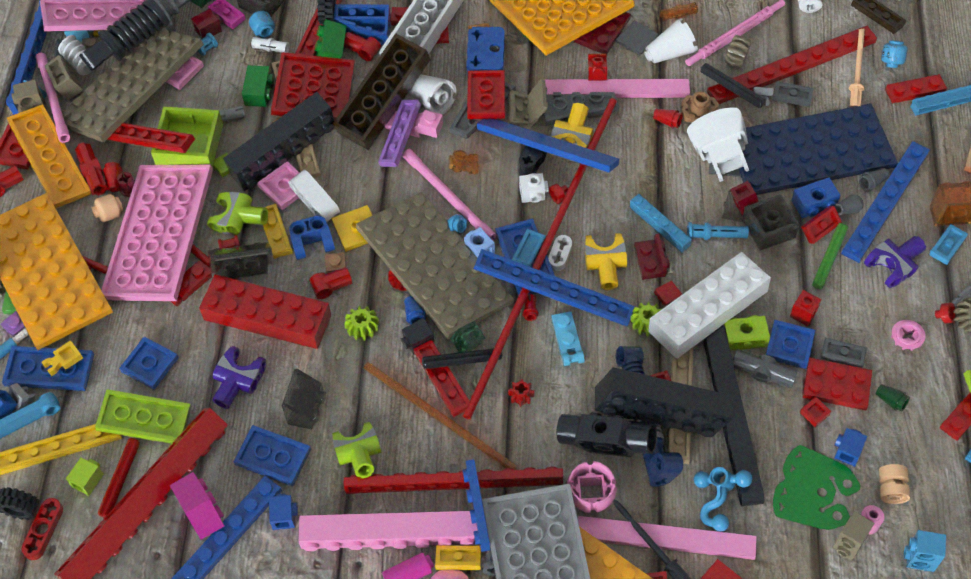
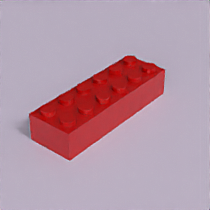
M214 274L199 307L205 321L318 349L331 318V310L327 302Z

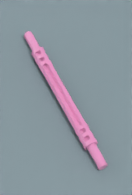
M779 0L770 7L766 6L700 48L696 54L686 59L685 63L687 66H691L700 59L707 58L730 43L735 35L741 36L771 17L775 11L785 6L784 0Z

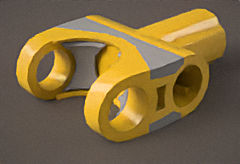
M573 103L568 121L556 120L551 137L588 148L594 132L593 128L584 126L589 108L581 103Z
M615 233L614 242L608 247L598 246L591 235L585 238L586 270L599 271L600 286L604 290L617 288L619 284L616 268L627 267L626 247L621 233Z

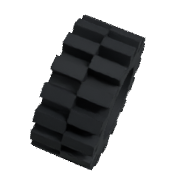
M317 0L319 23L323 24L326 19L334 22L336 0Z
M7 487V489H0V513H5L7 516L10 515L12 518L18 517L21 520L33 519L39 504V499L36 496H32L31 493H25L23 490L19 491L16 488L11 489Z

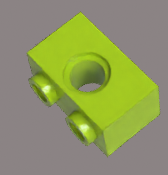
M752 315L739 319L733 317L724 324L730 351L768 347L770 334L765 316Z

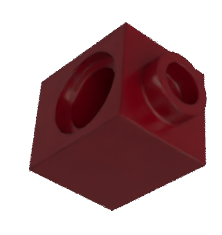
M748 181L730 189L734 203L743 217L761 208L756 192Z

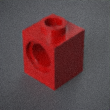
M803 290L793 305L790 317L809 326L818 311L822 299Z

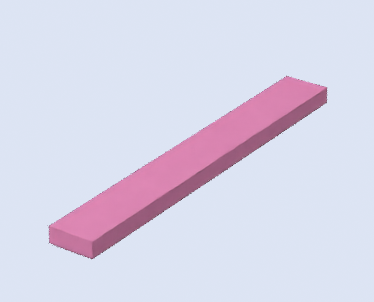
M689 79L545 80L547 94H553V92H561V94L580 92V94L589 95L590 92H614L616 98H685L687 95H690Z
M578 516L579 526L602 543L651 548L633 528L631 522ZM638 523L659 548L663 550L751 560L756 558V536Z

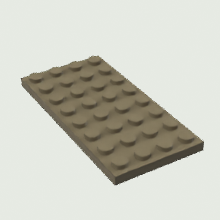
M162 28L161 31L156 30V34L154 36L150 35V39H145V42L139 43V46L136 48L133 46V51L127 50L128 54L121 61L117 60L112 63L108 70L101 74L92 85L88 86L78 98L73 100L69 107L62 111L67 128L104 143L122 123L141 107L204 45L199 38Z
M422 192L356 224V229L447 339L513 304L514 298L496 277L474 269L477 257L465 245L464 240L458 233L449 229L448 222Z

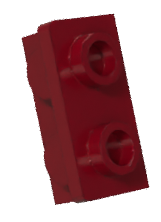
M659 233L655 234L654 240L634 242L642 280L666 277V271L670 268L668 256L665 257L664 255L665 242L660 239Z

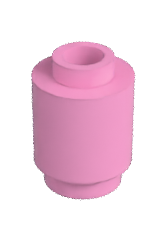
M869 505L861 512L862 516L875 523L869 534L876 533L884 521L883 511L877 506Z

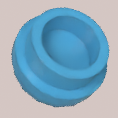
M455 214L447 220L449 229L456 231L458 234L463 233L467 228V220L462 215Z

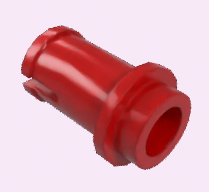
M530 294L531 301H529L528 295L524 302L522 315L525 317V320L534 321L539 315L536 309L537 297L534 294Z

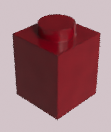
M211 9L191 18L194 30L201 39L206 37L207 33H211L214 36L222 32L220 26L222 21L219 15L214 14Z

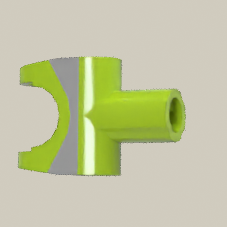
M223 192L218 194L216 202L226 207V210L220 215L209 217L207 226L216 232L238 235L244 223L266 224L268 221V209L251 206L253 200L245 193Z
M363 423L364 426L361 433L354 437H345L339 431L332 433L339 465L352 462L357 477L367 478L371 476L374 472L371 456L382 453L376 432L371 423Z

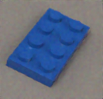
M533 219L495 228V233L505 258L512 260L527 229L538 232ZM546 255L540 271L555 276ZM515 285L516 291L519 296L522 287ZM530 290L528 295L534 294L536 292Z
M12 346L2 384L7 387L18 383L21 387L27 386L28 388L86 391L95 354L92 350H78L83 359L66 370L62 366L51 377L47 370L53 365L45 368L41 362L47 358L54 357L53 351L58 348H42L37 350L36 347Z

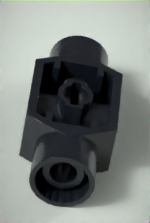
M591 412L589 415L581 414V416L562 414L557 423L556 436L560 444L574 445L589 453L631 457L634 453L652 454L657 443V428L654 423L627 421L622 416L614 414L610 415V417L602 416L595 412Z

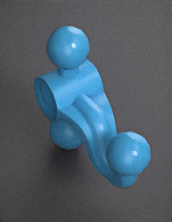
M723 467L714 468L710 475L705 471L697 472L693 480L698 488H706L710 484L717 487L716 498L703 505L700 511V519L703 524L713 527L716 531H725L730 524L727 516L718 514L710 518L709 512L720 507L726 501L728 491L732 490L736 483L744 488L750 486L753 480L752 475L746 470H741L736 475H733ZM726 475L724 482L720 483L721 477Z

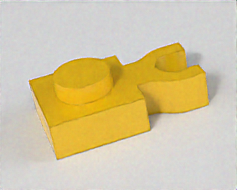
M70 340L53 351L54 357L47 358L41 363L45 368L53 365L47 370L52 377L62 366L66 370L83 359V357Z

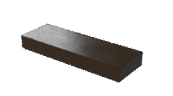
M853 0L851 3L852 7L893 34L906 24L907 20L877 0Z

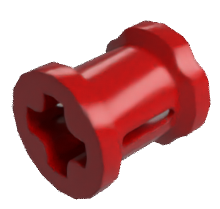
M237 235L226 240L218 239L222 257L231 252H242Z

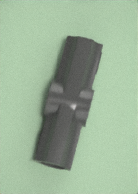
M737 349L733 359L734 368L752 374L753 378L763 383L772 381L791 389L798 370L778 364L771 356H756Z

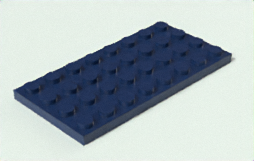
M870 103L861 105V107L854 106L746 127L748 144L745 145V150L742 152L749 171L746 172L744 167L739 168L743 183L748 181L756 195L806 186L829 177L831 180H836L882 168L892 169L897 166L898 161Z

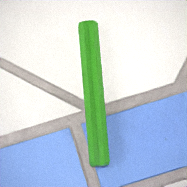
M839 223L814 278L812 284L814 288H823L848 229L846 224Z

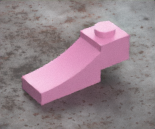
M428 110L418 113L410 135L420 138L421 134L437 138L443 126V114ZM397 111L394 112L385 129H391Z

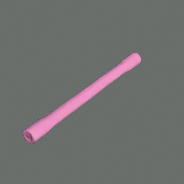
M41 52L35 56L36 62L41 72L55 121L58 139L60 142L66 143L70 140L69 131L63 118L56 90L45 68V65L48 63L47 56Z
M411 149L404 151L402 157L475 229L481 227L492 240L496 238L497 234L486 223L482 222Z

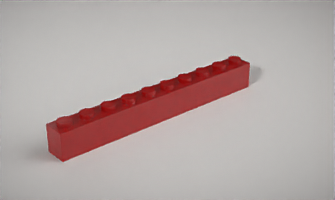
M204 408L60 566L54 575L59 579H92L96 573L100 574L107 567L108 564L106 562L111 556L115 557L122 550L124 541L131 539L138 532L137 527L141 522L145 523L153 515L152 510L157 505L160 506L168 498L166 494L171 490L170 485L180 480L186 472L189 473L196 467L198 458L205 456L212 447L210 445L214 440L218 441L225 434L226 431L224 429L228 424L211 408Z

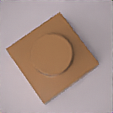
M344 252L325 254L326 274L346 267Z

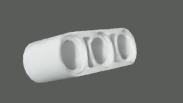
M303 170L288 181L291 189L315 216H322L328 222L340 213L337 204L308 171Z

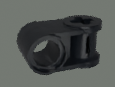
M525 146L519 158L520 176L536 174L540 165L544 162L547 152Z

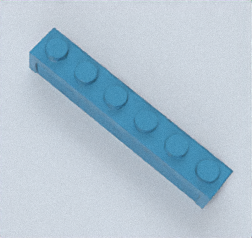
M971 85L915 98L910 107L914 115L917 116L971 102Z
M640 194L630 201V208L681 253L691 246L692 239Z

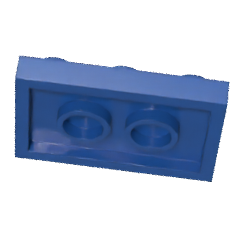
M252 425L233 462L238 467L294 486L311 451V447Z

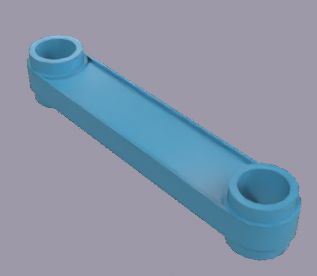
M51 392L45 393L39 397L38 401L0 419V439L44 416H52L60 411V403L57 397Z

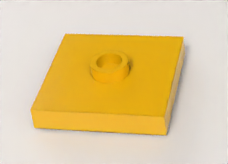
M368 205L331 218L345 252L368 244L356 229L357 223L373 216Z

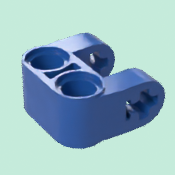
M313 216L295 221L290 225L289 231L297 260L306 258L303 246L322 241L325 252L335 250L332 235L324 217Z

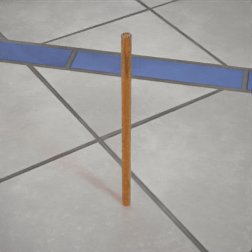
M369 362L364 365L363 369L505 468L517 469L518 466L374 365Z

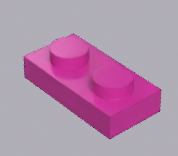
M216 0L208 6V9H211L214 14H218L221 21L232 30L246 20L245 15L226 0Z

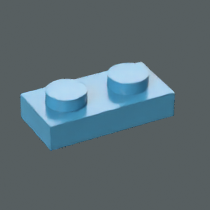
M950 224L929 255L947 265L967 238L968 233Z

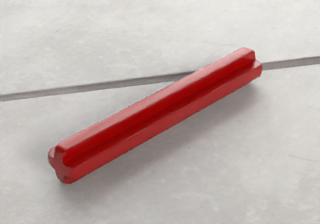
M129 438L99 507L98 514L100 517L105 518L115 506L140 445L137 439Z

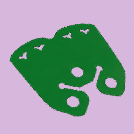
M802 445L795 447L786 458L783 466L785 480L777 485L774 492L773 509L776 517L826 530L846 525L850 515L844 505L836 504L826 509L825 512H820L819 509L833 503L836 489L829 479L830 476L835 478L834 481L840 493L845 496H850L860 490L859 481L853 472L842 463ZM801 451L802 457L795 458V456L799 455V452ZM791 464H793L794 468H796L792 472H790V469L792 468ZM846 479L850 480L852 487L845 488L843 481ZM784 488H786L787 494L781 495L784 492ZM824 488L827 491L826 496H819L817 490ZM779 503H781L785 507L782 509V511H780L781 506ZM835 511L842 514L841 520L833 518L832 515Z

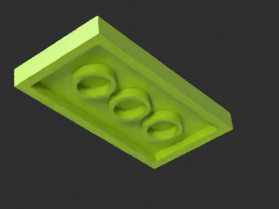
M106 389L95 429L101 432L172 444L185 430L191 405L189 403Z

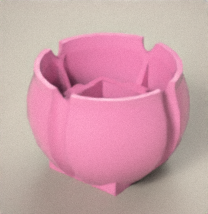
M593 461L592 465H589L587 462L579 464L570 473L567 484H570L574 505L580 511L590 513L592 510H595L596 513L601 512L609 507L615 499L617 487L615 486L616 479L611 470L602 463ZM601 485L602 497L581 499V486Z

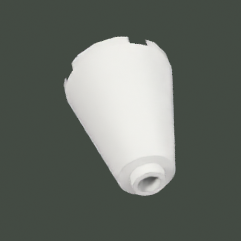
M682 18L676 20L646 47L644 54L648 62L652 61L655 64L698 51V46L694 47L693 42L696 41L687 23H681Z
M421 74L409 92L428 111L445 114L455 101L453 94L456 93V86L450 80Z

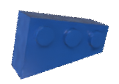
M335 4L334 22L346 25V33L352 32L366 39L373 37L381 45H384L390 36V7L388 4Z

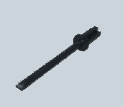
M614 499L613 503L625 519L631 522L637 533L664 562L666 567L663 571H667L673 579H691L677 563L678 560L671 561L636 521L632 520L631 515L624 506Z

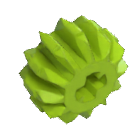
M648 301L646 306L640 303L638 308L634 307L630 321L633 323V330L638 329L639 335L643 332L646 333L647 337L650 335L648 332L650 318L662 310L658 309V304L651 306Z
M358 306V310L351 309L350 314H346V321L344 323L348 335H354L356 341L360 337L364 341L366 336L373 338V332H378L379 318L374 310L370 311L368 306L364 309Z

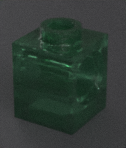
M473 321L459 328L450 339L458 352H467L477 348L485 339V336L476 322Z

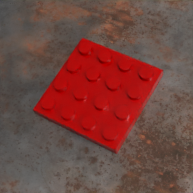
M281 52L271 115L283 116L318 92L331 107L334 120H336L350 99L355 60Z

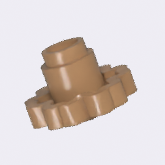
M695 92L693 96L687 95L682 100L681 113L685 122L692 123L698 118L718 110L719 104L714 97H709L707 93Z

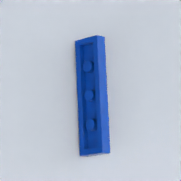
M467 460L466 469H462L464 483L469 482L470 489L466 490L468 503H473L474 510H470L472 524L476 523L477 531H473L475 544H480L481 552L490 551L475 460Z

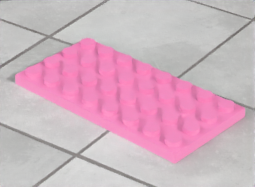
M211 164L139 166L101 289L106 300L177 301L213 172Z

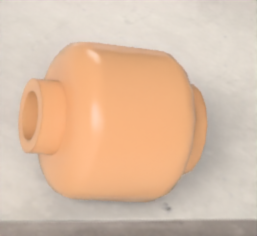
M112 194L95 199L94 207H92L94 217H99L102 222L120 217L121 211H123L120 199Z

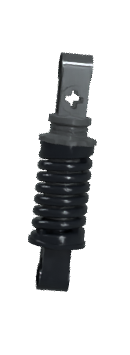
M191 0L143 1L141 5L136 6V9H132L130 13H126L124 17L119 18V21L113 22V26L109 25L107 30H100L98 35L101 41L83 51L79 57L90 71L99 67L111 56L121 61L128 54L126 49L133 51V46L136 48L139 46V43H144L145 39H150V35L154 36L156 30H162L161 26L167 27L171 25V17L174 14H179V8Z

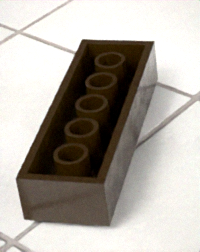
M396 33L334 121L333 126L337 132L369 150L399 107L401 101L431 59L427 50Z

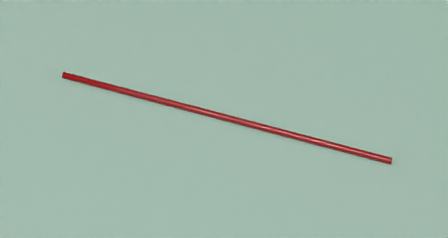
M611 98L588 145V149L595 151L617 103L616 99ZM580 163L532 268L540 270L587 165ZM522 287L463 414L465 419L470 420L530 292L528 289Z

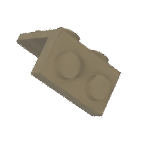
M540 79L528 95L513 90L510 91L508 94L510 124L530 130L538 122L540 116L547 111L548 102H546L547 87L545 80Z

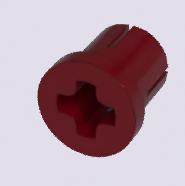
M123 172L124 176L120 173L117 177L120 186L119 191L123 196L130 197L135 180L129 172Z

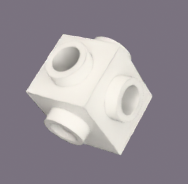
M543 173L519 176L522 203L545 200V192H548V182L544 181Z

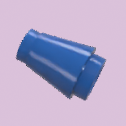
M412 296L405 298L406 321L411 325L422 318L425 320L426 313Z

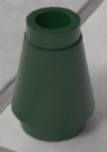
M883 384L876 391V395L895 411L899 410L902 412L910 400L906 392Z

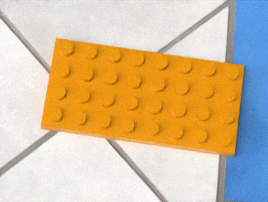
M47 193L0 215V280L37 350L113 313Z

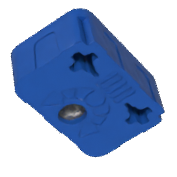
M472 27V29L468 30L467 78L468 71L504 70L505 31L503 28Z

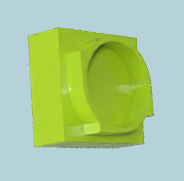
M163 106L157 129L192 134L195 141L186 153L152 148L151 154L155 165L211 164L213 167L223 128L220 111Z

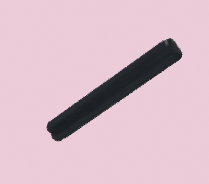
M705 63L701 67V73L757 108H761L765 104V98L710 64Z
M494 348L425 356L422 358V366L424 369L487 362ZM501 352L500 357H499L498 360H501V359H502V356H503L502 352Z

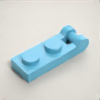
M572 312L551 315L563 365L569 366L570 363L578 362V364L585 363Z

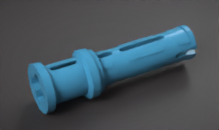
M688 222L687 235L691 239L704 238V240H708L711 237L747 239L749 228L748 226H711L709 223L692 224V222Z

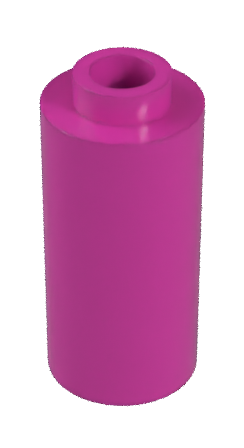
M422 552L381 573L384 579H420L431 574V568L434 565L430 556H425Z

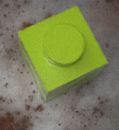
M80 457L66 477V480L72 488L90 496L104 474L98 462L93 459L86 460Z

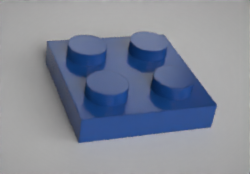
M774 320L766 355L773 357L777 362L806 369L816 330Z
M143 337L119 369L127 376L155 390L179 357L171 350Z

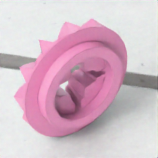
M901 320L891 330V339H894L895 345L901 346L903 350L910 349L912 351L915 348H920L925 341L924 329L912 320ZM913 332L911 339L909 337L903 339L904 334H911Z

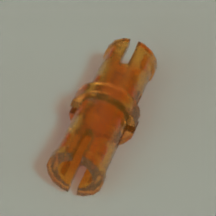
M696 2L686 5L678 4L675 7L660 10V17L662 21L673 18L680 19L683 18L682 16L698 13V7Z

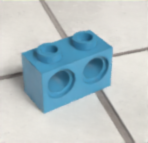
M918 530L915 536L910 538L909 545H906L904 548V559H907V568L935 572L945 558L946 535Z

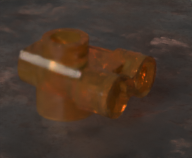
M463 150L454 151L453 155H449V169H452L454 172L465 171L469 174H478V154L467 155Z

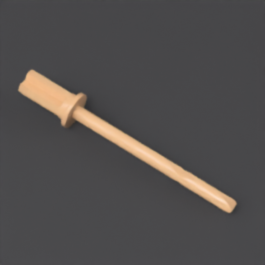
M859 29L855 80L849 86L851 91L849 107H861L862 92L865 88L864 85L860 84L865 29Z

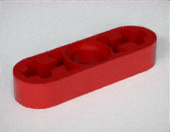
M48 498L41 504L22 544V553L29 560H38L43 556L62 516L63 506L56 498ZM53 506L56 507V510H51V512L48 511V508H53ZM42 524H47L48 530L43 534H38V527ZM36 546L38 548L32 552L29 551L30 547L34 548Z

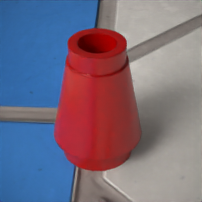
M656 108L653 119L673 129L680 127L683 114L679 113L678 110Z
M117 162L106 163L103 173L108 191L117 192L120 190L117 177L122 173V168Z

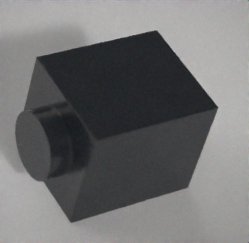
M424 318L402 329V344L406 349L409 348L413 355L414 348L430 340L435 343L434 333Z

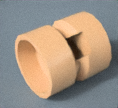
M889 464L880 467L878 471L879 482L882 484L880 486L881 501L888 504H901L909 501L908 468L900 464Z

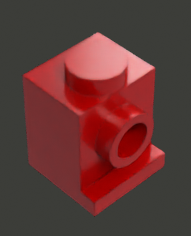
M588 54V81L607 80V54Z

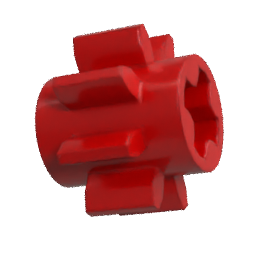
M523 379L517 383L512 382L513 389H508V395L512 396L511 403L516 402L520 407L526 403L531 404L530 397H534V390H531L532 383L527 384Z

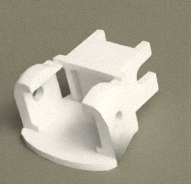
M738 108L719 109L698 118L690 124L687 133L694 148L703 161L707 160L708 163H713L720 182L724 181L723 174L744 167L746 172L749 171L742 152L745 150V145L748 144L747 132L741 111Z

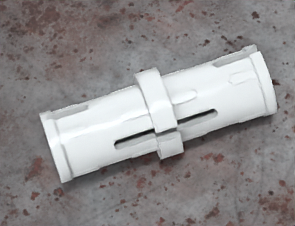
M253 37L251 43L252 48L263 49L270 53L273 51L288 53L290 48L289 42L276 41L274 38Z

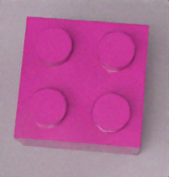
M194 472L170 485L200 540L224 527L220 519L224 515L218 505L213 506L217 502L211 491L205 492L208 487L202 477L197 479Z

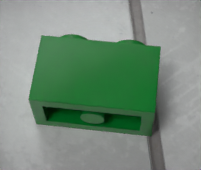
M327 19L323 25H319L317 30L319 40H317L314 51H317L316 56L341 59L346 25Z
M247 66L242 90L245 106L267 107L268 99H271L272 94L270 87L274 84V74H271L270 66Z

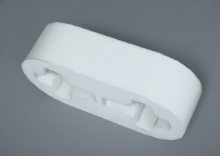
M560 235L554 241L548 258L553 271H561L567 264L572 250V240L569 236ZM566 243L563 250H560V245ZM560 256V261L558 262V264L554 263V261L557 260V257Z

